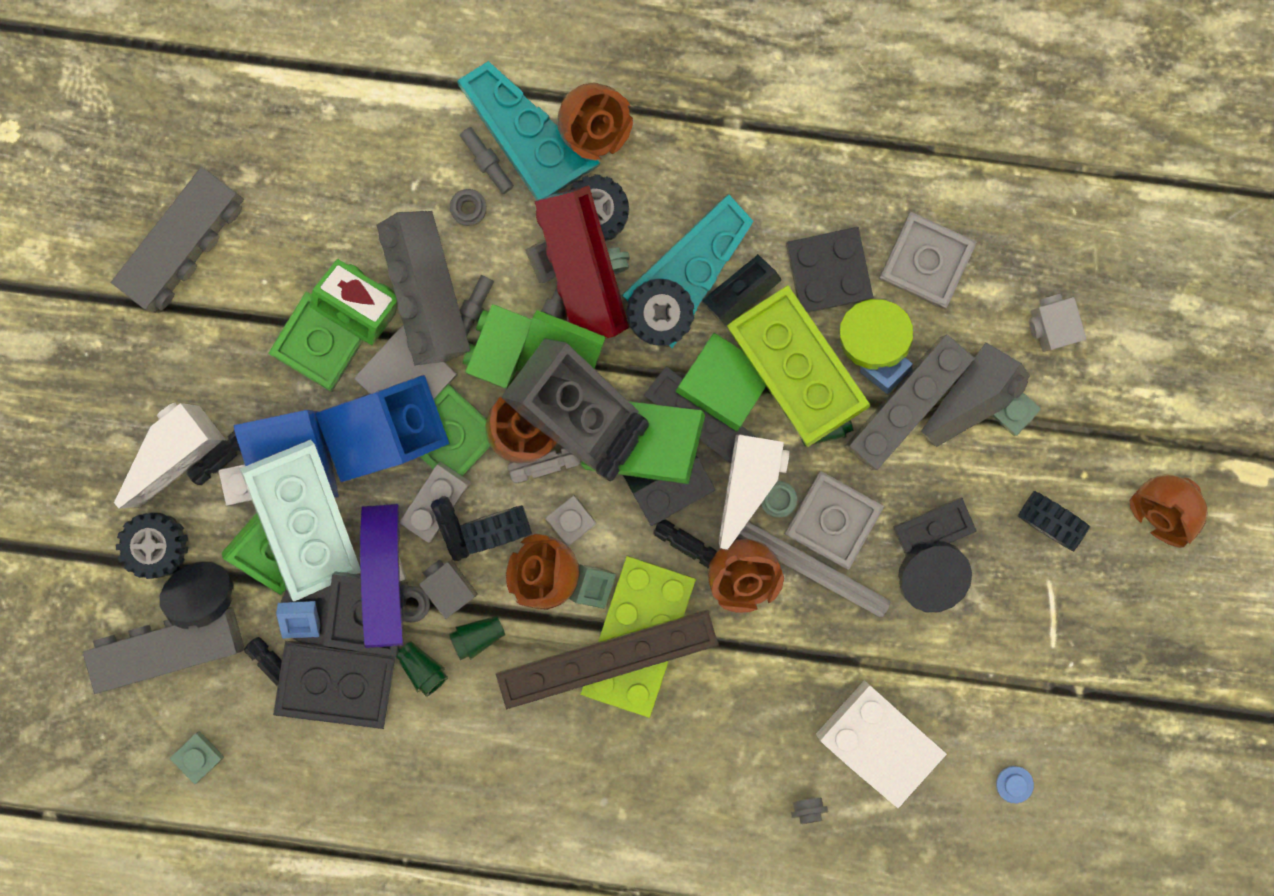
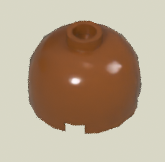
M595 82L580 85L570 91L561 102L558 111V130L566 145L582 158L591 160L602 159L599 156L605 155L608 152L614 154L628 140L633 126V117L630 116L628 107L630 104L625 97L610 86Z
M501 397L498 398L489 410L485 425L487 440L494 452L503 459L517 464L535 462L546 456L557 444V442L522 417Z
M1168 474L1150 478L1129 500L1130 509L1135 518L1141 523L1145 517L1156 528L1150 532L1153 536L1168 545L1178 548L1185 547L1188 542L1190 545L1207 521V505L1201 489L1189 478Z
M534 534L524 538L520 543L525 545L521 547L518 553L513 552L508 561L506 583L509 593L515 594L518 600L516 602L519 605L535 609L548 610L565 603L572 596L579 579V563L573 551L562 541L547 535Z
M752 539L734 540L728 549L720 548L717 550L709 564L708 581L713 597L718 600L719 605L723 609L735 613L758 610L756 604L762 603L766 599L768 604L775 600L783 588L784 575L776 555L765 544Z

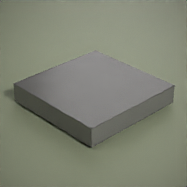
M910 212L879 279L946 309L977 242Z
M402 325L354 379L369 393H373L425 375L432 397L435 399L458 374L445 362L414 366L407 344L404 325Z
M819 471L784 534L849 570L884 506L826 473Z

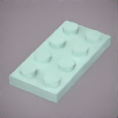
M312 440L240 468L281 576L293 602L331 586L332 574L335 571L351 574L361 572L316 446Z

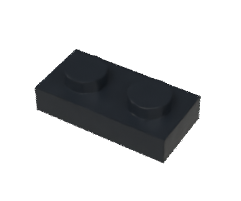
M757 254L702 301L707 309L726 327L781 282L782 279L777 271Z
M957 498L893 526L905 556L914 548L924 543L927 545L936 543L935 541L951 543L977 532L963 498Z

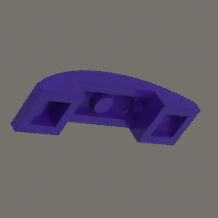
M398 504L362 506L360 570L365 648L403 645Z

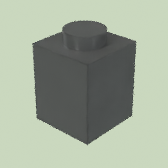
M438 560L422 572L426 579L419 585L445 619L478 595L453 560L448 561L446 564Z

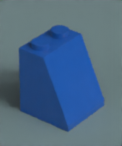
M425 375L315 413L340 482L404 464L450 444Z
M303 410L233 425L245 466L312 440L316 446L334 498L339 497L330 452L315 415L318 411Z

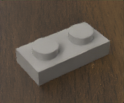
M439 462L399 523L430 543L440 530L431 508L432 501L446 496L450 499L454 508L471 482L444 463Z

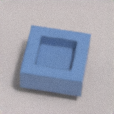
M904 358L897 365L889 368L885 366L878 367V370L860 366V373L888 395L912 370L913 364Z
M315 601L278 603L276 615L282 639L319 637L321 625Z

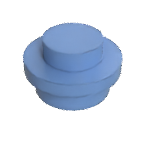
M1009 766L999 773L996 780V788L999 795L1007 802L1021 803L1031 796L1034 782L1030 773L1024 768Z

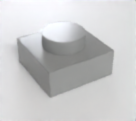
M575 495L545 518L567 546L571 545L597 524Z

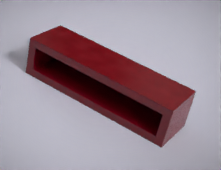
M590 186L552 194L535 201L536 219L544 233L547 243V257L553 264L557 278V292L563 299L567 312V322L606 338L615 337L628 329L629 324Z

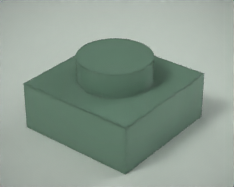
M1022 393L1018 398H1014L1009 406L995 413L992 417L1013 436H1018L1041 408L1026 394Z
M579 564L577 587L569 599L578 604L605 609L616 574L609 570Z
M200 731L194 734L170 757L173 763L194 785L224 758Z

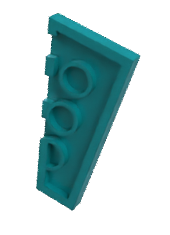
M489 61L458 79L459 87L536 201L558 193L600 165L598 160L582 158L567 146L558 130V126L549 119L550 116L539 106L536 107L523 95V92Z
M730 194L726 195L622 294L623 298L628 302L634 290L646 281L667 279L678 283L689 293L690 299L694 303V315L704 296L710 291L726 262L729 261L754 221ZM676 342L671 343L668 346L670 348H673Z

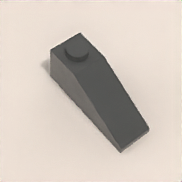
M985 342L973 362L967 367L923 427L921 433L931 444L938 447L1009 406L1014 398H1018L1025 391L1030 375L1022 363Z

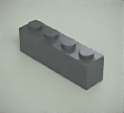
M201 166L110 283L147 311L156 313L158 309H165L174 298L175 293L172 291L181 280L186 281L197 268L195 262L203 252H209L217 244L220 238L218 233L226 222L230 224L238 217L242 210L240 204L244 201V198Z
M397 212L377 224L379 241L384 251L389 278L394 288L398 311L402 318L414 366L447 362L469 352V343L433 212Z
M948 334L939 337L844 447L868 468L878 470L975 358Z
M234 609L226 610L220 618L200 628L193 625L187 626L189 629H182L171 624L167 619L163 621L165 628L152 631L150 624L128 631L130 638L117 641L115 635L94 640L95 648L82 652L94 694L244 651V644Z

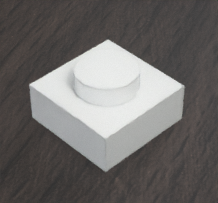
M245 464L219 470L226 506L252 501L240 468L245 467Z

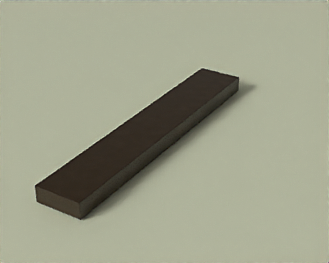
M706 609L496 673V678L507 710L719 646L709 611Z

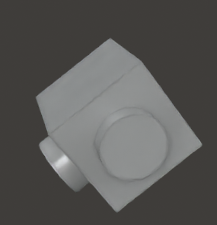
M1061 294L1053 295L1039 300L1041 307L1031 310L1032 317L1029 318L1030 330L1035 339L1039 338L1043 352L1087 340L1074 297L1063 300Z

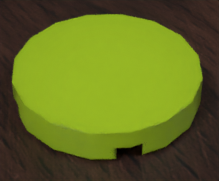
M869 299L857 303L846 312L840 324V342L844 354L854 364L866 369L878 370V367L885 366L889 368L897 365L907 356L913 342V325L908 314L897 304L884 299Z

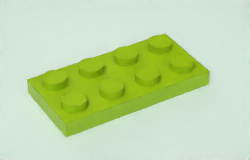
M788 285L727 325L729 332L807 447L870 408V403Z
M627 555L598 642L683 617L696 578ZM669 661L583 686L580 695L650 718Z

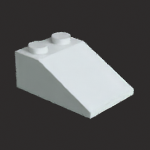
M172 403L157 414L159 420L150 427L114 503L119 509L141 507L185 473L196 462H199L203 456L222 440H226L200 406L182 403L177 406L176 403Z
M736 435L718 542L720 548L728 549L778 481L779 472L786 473L789 451L783 450L784 442Z
M865 680L816 733L819 740L897 808L903 804L947 755Z

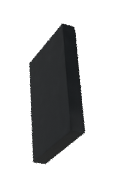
M285 641L273 715L384 729L395 657Z

